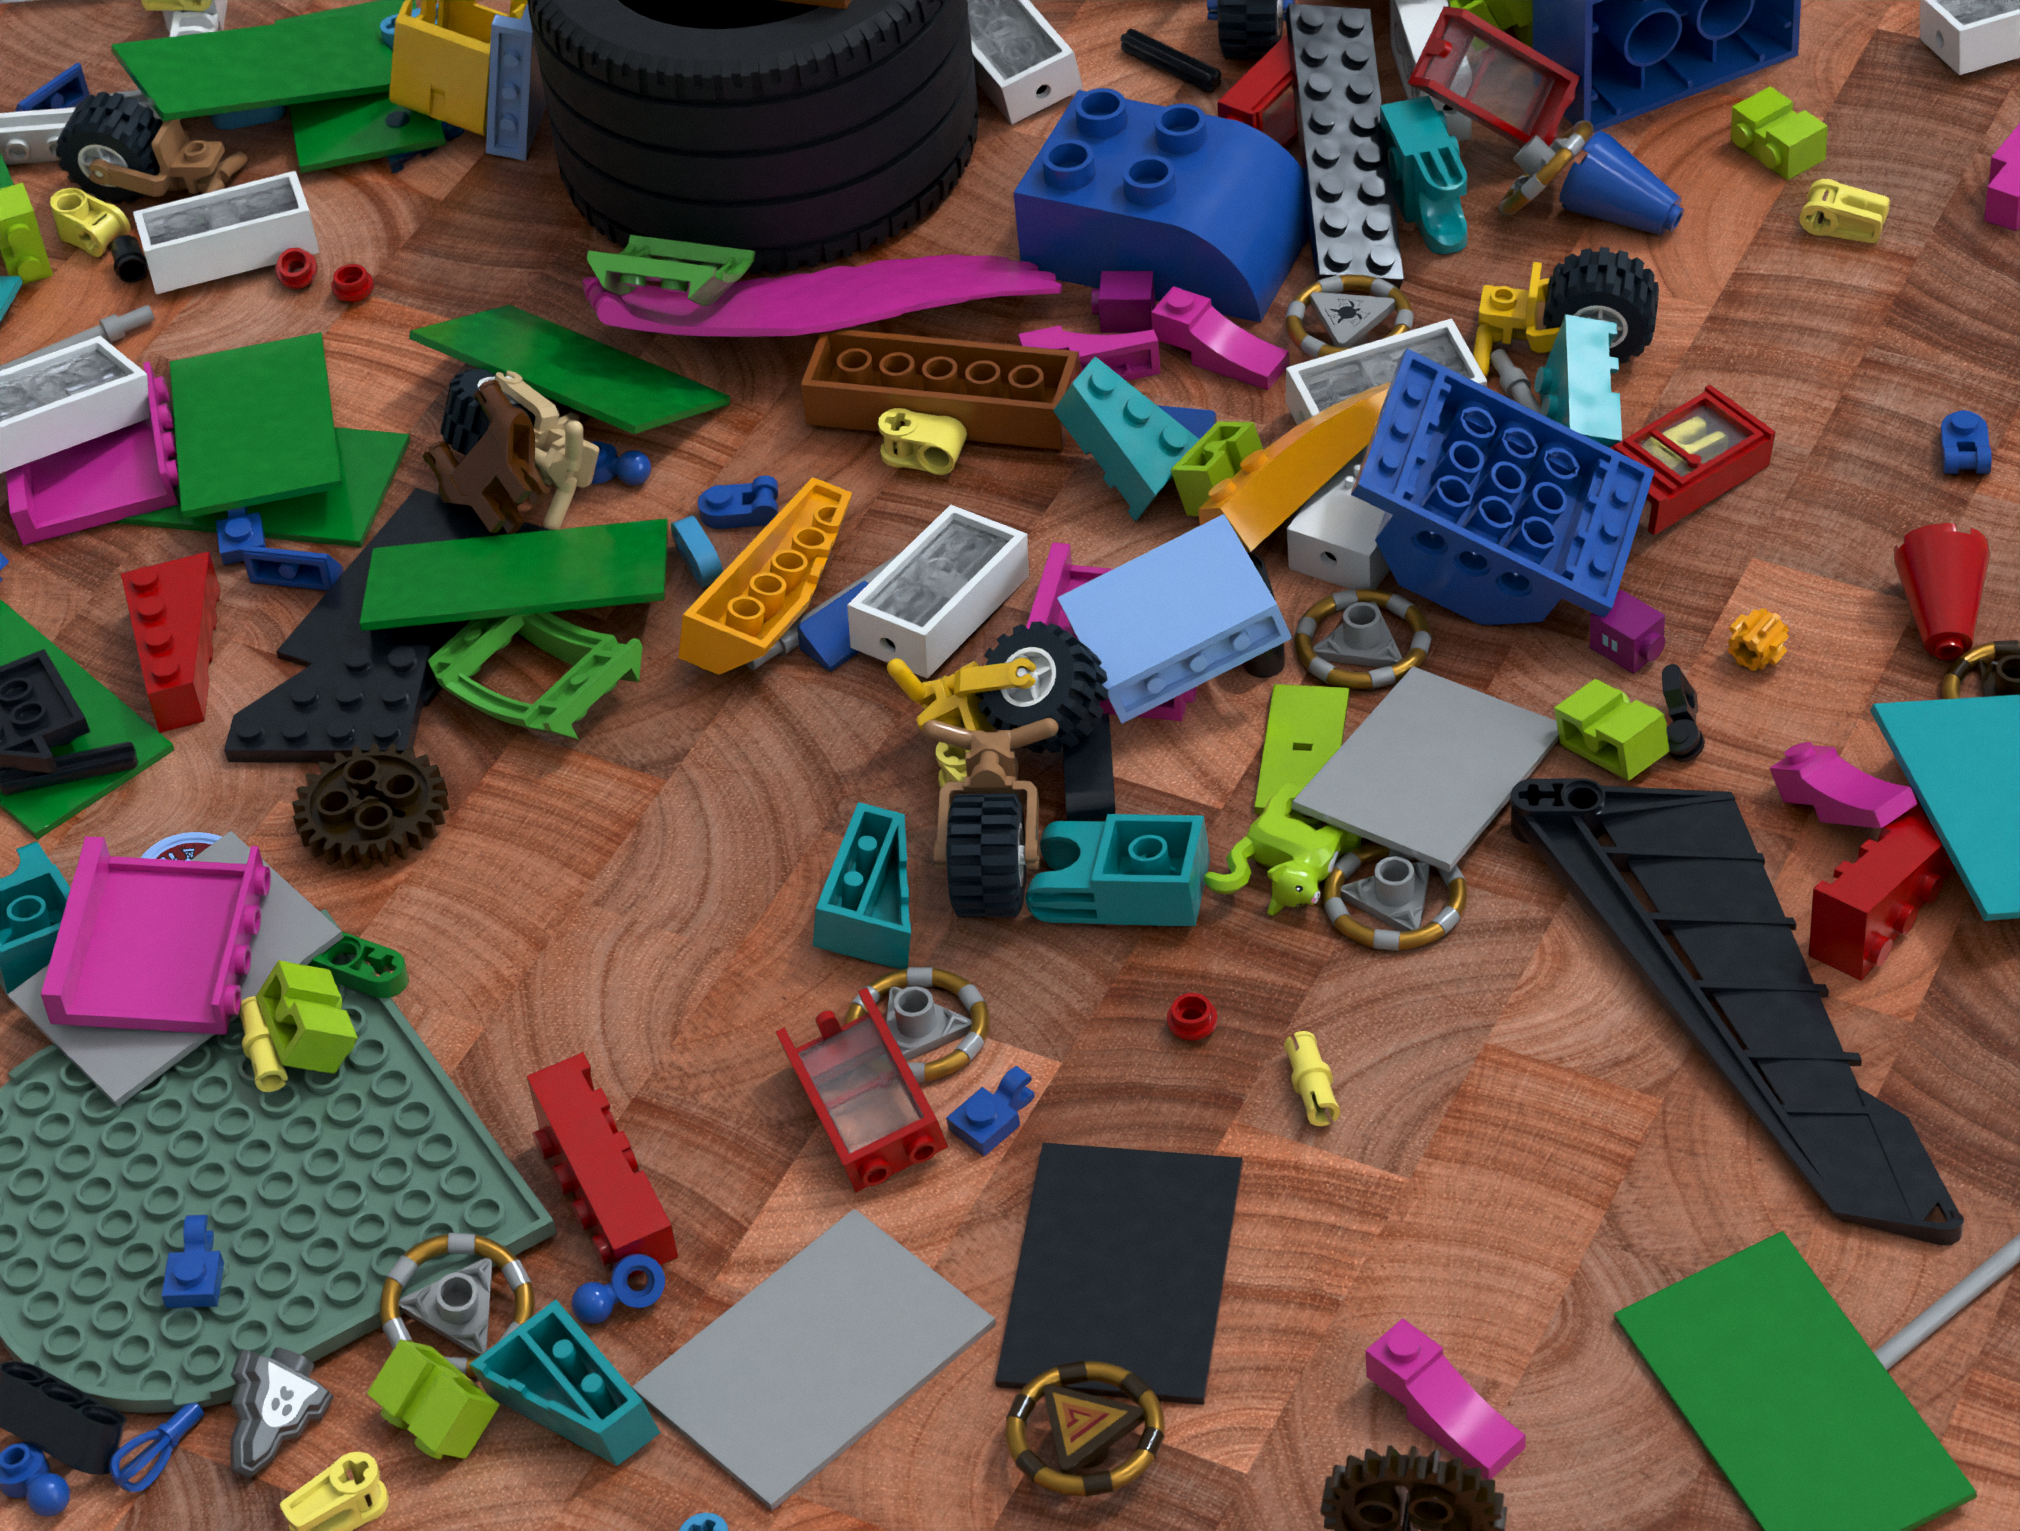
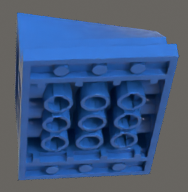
M1406 348L1398 361L1351 495L1385 511L1375 542L1398 585L1480 625L1543 622L1561 598L1598 616L1606 617L1612 610L1655 470Z

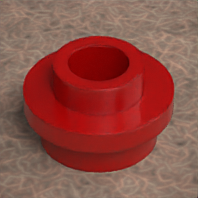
M290 248L279 256L275 273L283 286L299 289L309 285L316 278L318 265L311 253L301 248ZM297 268H303L296 273H292Z
M348 264L338 268L333 275L331 283L333 295L337 299L347 302L361 301L374 288L371 274L358 264Z
M1186 993L1177 997L1167 1013L1169 1030L1173 1035L1183 1040L1203 1039L1215 1030L1218 1023L1216 1008L1207 997L1198 993Z

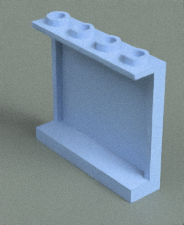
M528 3L521 19L495 14L491 24L486 153L526 161L547 106Z
M1225 514L1057 597L1078 640L1097 655L1102 662L1100 667L1106 671L1108 679L1102 686L1108 690V698L1121 724L1292 639L1276 601Z

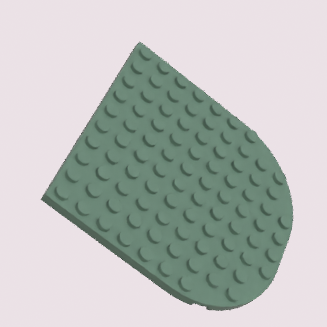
M326 909L320 911L329 921H331L340 931H342ZM342 953L336 956L331 963L334 965H345L354 960L356 955L353 953ZM337 983L336 986L342 997L341 1010L347 1011L358 1039L352 1052L345 1057L335 1074L284 1066L288 1076V1081L285 1080L286 1085L274 1092L260 1091L255 1085V1075L251 1059L246 1057L243 1052L242 1039L245 1034L241 1018L237 1017L229 1024L227 1035H213L119 1107L92 1083L54 1044L38 1051L8 1073L10 1081L0 1088V1342L15 1361L33 1364L118 1411L166 1413L177 1412L183 1406L190 1403H197L201 1408L233 1400L237 1384L231 1377V1372L241 1348L269 1358L274 1348H284L304 1356L313 1363L381 1327L380 1298L386 1276L401 1256L424 1240L449 1233L475 1234L501 1244L515 1256L557 1234L552 1217L391 997L376 998ZM186 1215L208 1216L206 1231L213 1230L214 1233L212 1251H220L224 1260L218 1306L166 1308L163 1302L162 1289L168 1253L184 1252L183 1230ZM446 1253L431 1258L418 1267L402 1289L400 1299L440 1280L447 1274L457 1272L484 1259V1257L475 1254ZM399 1309L400 1316L404 1315L405 1313Z

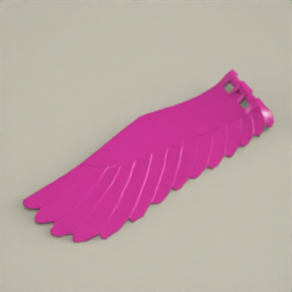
M960 254L926 256L906 260H882L854 268L839 266L812 274L800 273L774 279L757 278L737 282L717 301L708 306H701L688 300L690 286H688L687 293L663 290L661 287L645 285L644 288L637 287L626 295H618L604 289L597 277H585L582 281L585 298L597 314L598 319L605 325L672 335L724 337L804 335L838 330L893 318L907 312L969 302V300L1059 294L1062 292V284L1056 282V274L1038 271V265L1031 262L1009 261V257L963 256Z

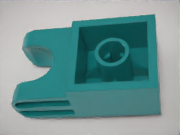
M1429 95L1380 105V123L1382 129H1385L1393 197L1405 223L1415 221L1427 248L1435 254H1448L1464 249L1468 243V226L1462 211L1460 196L1467 193V172L1460 160L1457 139L1454 135L1449 136L1447 132V123L1443 111L1436 110Z
M1107 814L1105 822L1056 821L1048 824L1043 830L1040 839L1041 854L1049 867L1057 871L1041 872L1035 875L1029 883L1025 901L1028 910L1036 919L1050 923L1196 926L1205 886L1203 879L1204 875L1208 872L1210 864L1204 816Z
M37 841L17 848L16 852L20 857L18 868L12 874L0 878V985L6 995L50 963L71 889L55 864L52 865Z

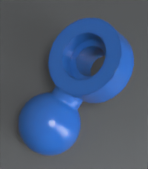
M599 441L590 442L599 447V455L591 484L604 483L617 475L625 484L635 486L644 483L650 476L651 463L644 453L630 450L618 457L613 445Z
M627 1255L614 1266L610 1283L603 1285L598 1282H588L576 1289L571 1301L573 1313L580 1321L586 1324H598L610 1316L614 1304L619 1301L634 1308L647 1307L656 1302L664 1290V1272L661 1266L647 1255ZM635 1270H641L646 1275L645 1285L638 1290L631 1289L627 1283L629 1274Z
M21 1442L8 1446L0 1453V1490L4 1495L12 1498L26 1497L31 1510L44 1517L55 1516L67 1507L70 1500L69 1485L61 1476L50 1473V1464L42 1450L27 1442Z

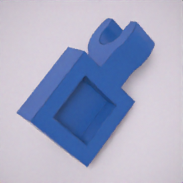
M247 507L227 510L229 518L215 521L223 565L244 561L241 552L243 545L266 548L260 512L248 514Z
M1015 1066L1003 1076L994 1094L981 1087L946 1117L948 1130L985 1157L1020 1126L1017 1111L1027 1106L1035 1097V1093L1026 1087L1032 1080V1077L1018 1066Z
M186 1215L183 1230L184 1252L168 1253L162 1289V1299L166 1308L218 1306L224 1260L220 1251H212L214 1233L213 1230L206 1231L208 1224L207 1215Z

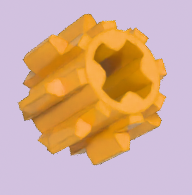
M1761 608L1759 611L1753 609L1748 616L1741 614L1728 628L1733 635L1728 640L1729 647L1727 649L1729 654H1732L1737 660L1736 663L1739 666L1749 667L1750 671H1756L1757 668L1763 670L1768 663L1776 665L1788 650L1783 644L1789 638L1787 634L1789 629L1780 620L1781 616Z

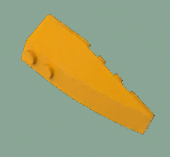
M1391 382L1370 388L1328 407L1291 429L1266 449H1260L1248 455L1240 463L1242 470L1232 479L1227 478L1219 482L1209 491L1210 499L1198 509L1200 526L1225 514L1246 552H1251L1369 444Z
M812 477L683 614L678 658L701 669L720 675L765 656L808 608L851 502L852 492Z

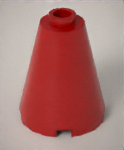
M1952 523L1926 525L1912 530L1904 535V544L1900 547L1896 544L1894 548V564L1924 649L1940 660H1954L1970 650L1973 645L1990 559L1988 540L1979 530L1970 527L1971 534L1958 532L1956 524Z

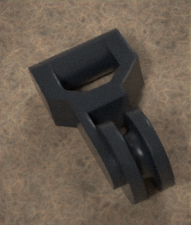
M1670 664L1662 671L1663 694L1669 709V716L1673 720V723L1666 728L1670 751L1668 753L1676 761L1687 762L1701 754L1705 745V739L1696 725V713H1698L1697 693L1679 666Z

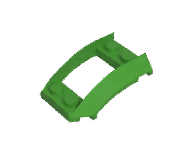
M630 235L628 245L620 254L588 251L587 261L604 289L618 295H626L637 287L644 288L646 280L662 282L661 289L679 293H687L688 286H690L688 300L701 306H708L717 301L744 275L755 257V252L751 250Z
M550 612L471 620L430 657L428 662L441 687L479 711L501 721L537 732L578 739L571 724L582 719L587 714L588 708L603 694L613 690L618 680L639 683L643 646L640 640L632 638L627 644L618 643L614 635L584 629ZM516 632L543 651L574 666L534 704L510 699L485 688L469 678L479 672L482 667L481 664L493 653L506 647Z

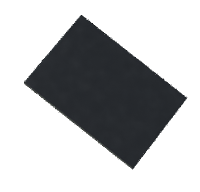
M416 488L276 651L278 658L308 667L362 632L360 617L373 548L497 536L508 533L503 526L497 533H490L470 505L443 502L438 494ZM525 522L516 533L546 531L550 529ZM471 620L396 627L393 645H430L434 655ZM432 669L423 703L425 707H428L443 688L439 685Z
M1043 1143L995 1380L996 1387L1023 1389L1035 1377L1057 1367V1365L1078 1361H1095L1113 1364L1135 1373L1153 1389L1159 1401L1204 1405L1243 1159L1241 1157ZM1088 1381L1063 1386V1388L1095 1396L1129 1398L1120 1388L1103 1382Z

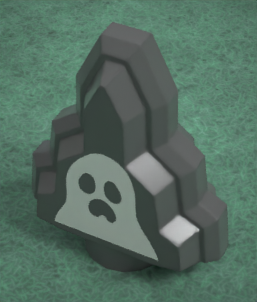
M242 1348L239 1350L231 1372V1377L237 1384L231 1406L238 1419L230 1439L231 1471L247 1479L251 1478L274 1459L282 1441L299 1437L310 1420L322 1419L334 1396L318 1382L309 1378L315 1366L309 1359L284 1348H274L270 1358Z

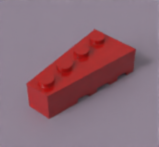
M210 551L120 573L146 691L159 733L205 722L210 681L208 668L209 662H212L213 657L212 635L213 630H216L217 624L216 602L220 599L221 591Z
M1916 800V806L1881 829L1878 842L1870 838L1865 841L1859 848L1854 864L1844 860L1837 866L1833 877L1837 879L1832 884L1822 880L1813 888L1808 956L1862 981L1874 965L1879 967L1886 961L1892 944L1900 933L1906 935L1912 929L1921 907L1926 902L1931 904L1935 901L1948 874L1951 871L1957 872L1919 801Z
M584 1052L527 1075L539 1130L532 1132L534 1142L543 1160L552 1158L555 1166L552 1167V1172L563 1195L568 1193L573 1195L575 1201L571 1202L581 1229L583 1231L589 1228L592 1229L595 1236L591 1238V1241L602 1266L611 1264L614 1268L619 1260L630 1254L647 1255L659 1265L678 1258L672 1225L644 1170L639 1171L635 1155L624 1131L618 1132L614 1118L609 1110L610 1103L602 1088L594 1090L590 1073L591 1066ZM635 1270L629 1274L628 1279L644 1272Z

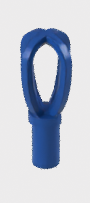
M197 1403L186 1404L166 1423H161L155 1430L140 1434L121 1446L110 1459L109 1469L113 1478L112 1481L128 1492H139L147 1488L167 1464L172 1449L179 1443V1439L204 1417L202 1408ZM155 1440L124 1468L119 1469V1463L125 1455L137 1446L147 1441ZM161 1451L156 1463L141 1481L137 1483L128 1481Z

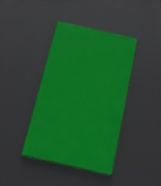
M377 0L274 21L275 24L361 14L382 39L381 22L389 16L398 14L404 0ZM413 0L412 10L417 9L415 0ZM390 91L289 105L301 173L446 145L442 123L438 119L391 103Z
M361 14L111 44V52L163 121L390 91L393 52Z
M505 305L414 329L409 334L410 340L476 368L485 369L494 375L497 372H501L505 377L507 371L518 373L522 377L523 382L542 396L632 434L729 405L731 396L512 305Z
M322 332L170 361L180 502L183 519L343 488Z
M171 412V416H172V420H173V424H174V412ZM174 425V429L167 430V432H170V431L172 432L173 437H174V440H175V443H176V438H175V425ZM335 427L343 488L247 506L248 514L260 512L265 538L362 548L411 441L410 435ZM177 486L178 505L126 517L111 523L217 533L215 521L229 517L227 511L183 519L180 489Z
M668 518L373 548L360 617L361 631L664 601L669 531Z
M0 600V667L45 649L84 714L89 726L90 733L77 737L69 744L58 745L49 749L53 757L132 742L138 758V766L135 769L5 795L0 790V808L38 840L173 752L174 746L11 607Z
M1783 1231L1614 1313V1319L1761 1531H1911L1977 1498V1491Z

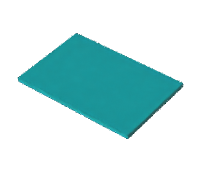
M2020 695L1874 703L1870 709L1872 716L1983 920L2020 918Z

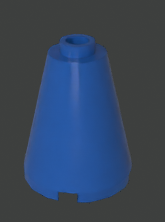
M1601 130L1595 133L1582 149L1588 154L1582 159L1580 164L1574 162L1568 172L1559 196V202L1563 203L1560 206L1574 213L1659 236L1666 230L1673 232L1684 214V209L1680 207L1681 197L1610 134Z

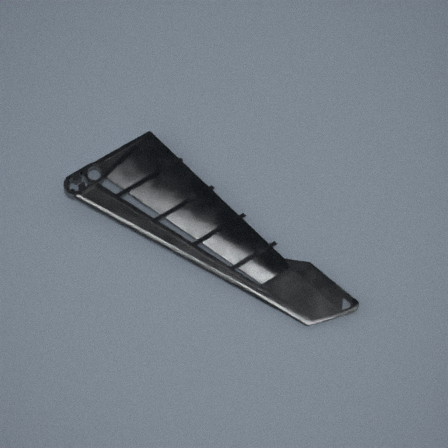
M1586 778L1526 779L1517 783L1511 792V832L1513 836L1534 848L1833 1216L1845 1221L1941 1246L1952 1245L1958 1242L1962 1237L1964 1217L1954 1204L1909 1118L1859 1088L1850 1066H1861L1862 1059L1859 1053L1844 1052L1821 1000V998L1828 997L1829 990L1826 984H1814L1792 933V931L1796 930V922L1793 917H1785L1763 866L1765 865V858L1762 853H1758L1733 793L1725 791L1601 786L1596 781ZM1606 832L1615 847L1600 846L1597 839ZM1619 872H1632L1657 912H1646ZM1664 936H1674L1702 980H1694ZM1709 1001H1716L1747 1050H1742ZM1759 1068L1783 1105L1779 1103L1756 1069ZM1938 1207L1946 1223L1926 1220Z

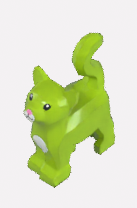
M1286 782L1269 799L1262 815L1250 825L1247 835L1236 843L1227 855L1228 867L1232 873L1223 875L1207 872L1203 880L1207 887L1215 893L1224 895L1236 893L1248 883L1251 870L1247 860L1253 859L1264 867L1270 868L1267 871V876L1272 880V898L1267 914L1273 916L1284 906L1299 908L1305 904L1314 905L1318 902L1321 894L1318 884L1333 871L1334 865L1342 854H1346L1361 846L1362 837L1331 824L1322 828L1323 821L1316 818L1309 819L1303 817L1298 811L1293 810L1292 801L1303 789Z

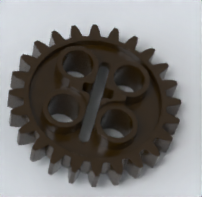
M373 743L367 753H362L358 746H353L352 756L348 758L336 752L335 764L330 765L321 761L318 763L320 775L311 773L305 775L308 786L297 787L296 791L299 800L292 802L295 813L293 819L303 846H310L315 858L325 854L328 865H332L342 858L345 869H350L356 860H362L364 869L369 870L372 861L375 859H380L384 867L389 866L391 855L396 854L403 860L408 859L406 852L408 847L411 846L418 850L424 849L422 836L436 838L435 825L445 824L443 811L449 810L448 792L444 777L440 775L438 765L430 766L429 758L426 754L416 758L414 748L412 747L399 754L396 743H392L385 752H380L377 743Z
M1387 1446L1386 1456H1380L1375 1451L1366 1449L1364 1461L1349 1455L1347 1456L1346 1467L1340 1465L1333 1467L1332 1477H1326L1320 1515L1325 1516L1324 1528L1334 1531H1505L1507 1507L1503 1506L1504 1493L1495 1492L1496 1482L1494 1479L1480 1480L1481 1469L1479 1467L1462 1470V1458L1457 1457L1449 1462L1441 1461L1439 1450H1434L1428 1457L1420 1456L1416 1446L1410 1447L1408 1455H1400L1393 1446Z

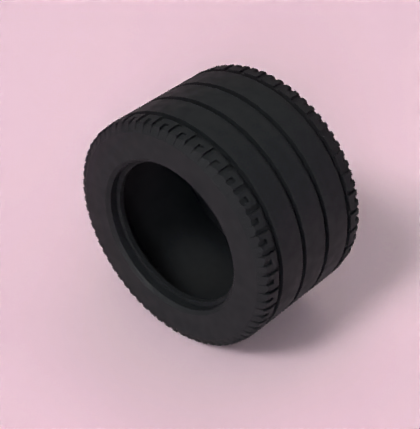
M527 0L562 181L574 206L586 218L589 225L595 227L596 231L600 234L606 235L607 239L612 243H619V246L623 249L628 245L630 235L754 251V261L746 271L751 272V274H761L762 271L780 273V270L783 269L793 271L799 270L798 267L807 266V268L816 267L817 263L825 262L827 264L835 261L837 257L847 258L853 256V252H863L869 249V246L872 244H882L886 242L887 237L893 238L900 234V229H908L915 225V220H921L927 215V210L936 208L939 205V200H943L948 195V190L953 189L958 184V178L962 177L964 167H967L971 160L978 133V99L967 0H851L847 9L778 0Z

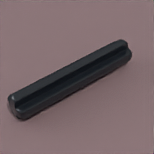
M1129 29L1120 38V41H1122L1121 49L1124 52L1207 92H1213L1222 83L1220 79L1222 73L1219 69L1135 29Z
M124 742L56 756L54 760L58 771L53 773L0 768V790L3 794L10 795L135 769L138 766L137 752L132 742Z

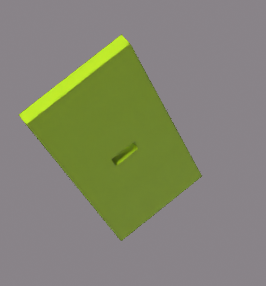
M1274 684L1255 801V814L1263 813L1269 799L1286 782L1304 789L1342 746L1349 701V688ZM1299 812L1303 817H1311Z

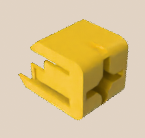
M404 0L395 21L389 93L391 103L487 137L491 24L495 14L521 19L528 3L527 0H511L509 15L477 4L476 0H439L437 25H435L437 0H421L420 14L415 18L412 17L413 0Z

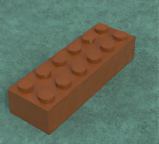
M838 329L820 333L800 387L807 425L880 432L878 421L884 412L894 408H905L913 412L949 416L957 419L966 428L967 441L1063 450L1069 432L1053 410L1072 382L1081 373L1079 351ZM901 421V426H905L904 421Z

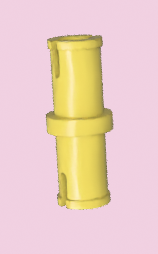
M256 996L248 997L241 1001L238 1013L245 1034L242 1039L243 1052L246 1057L251 1059L256 1087L260 1091L274 1092L286 1085L285 1080L288 1081V1076L284 1065L281 1063Z
M1307 1031L1296 1032L1294 1035L1299 1046L1298 1050H1296L1294 1041L1290 1036L1284 1042V1049L1293 1069L1291 1075L1293 1088L1296 1093L1302 1096L1309 1122L1319 1127L1330 1125L1325 1111L1326 1107H1328L1330 1116L1334 1121L1340 1116V1107L1335 1100L1331 1088L1333 1082L1331 1069L1321 1059L1314 1034Z

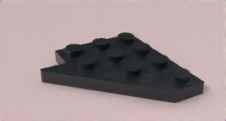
M396 628L362 631L234 714L224 749L228 762H336V752L348 758L352 756L353 746H358L362 753L369 752L373 743L378 744L380 752H385L392 743H396L399 754L409 747L413 748L431 673V667L428 659L433 656L431 646L393 645Z
M43 649L0 667V768L46 773L58 771L54 757L49 749L58 745L69 744L77 737L90 733V729L84 714L47 652Z

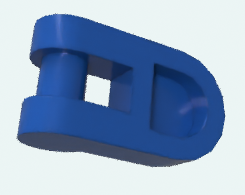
M1967 410L1947 415L1942 420L1940 433L1943 474H1958V470L1975 469L1976 474H1990L1992 457L1986 421L1980 415Z
M763 475L755 478L752 483L715 485L710 487L699 496L697 502L701 521L706 526L714 529L768 525L778 514V504L775 501L778 498V482L771 476Z

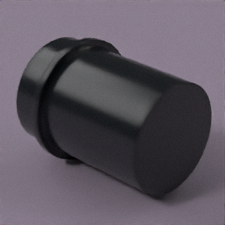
M130 235L117 237L111 244L114 271L124 282H138L144 278L147 272V261L142 254L139 241Z

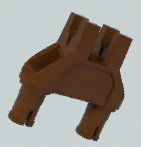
M489 380L479 386L481 391L476 390L473 397L486 413L490 425L486 433L461 463H458L448 443L445 441L432 444L428 448L430 452L423 454V459L429 464L439 481L438 494L443 502L472 506L490 533H497L503 526L508 534H515L525 522L510 496L515 503H523L529 497L533 505H540L550 492L535 468V433L531 420L523 409L513 407L502 391L498 381Z

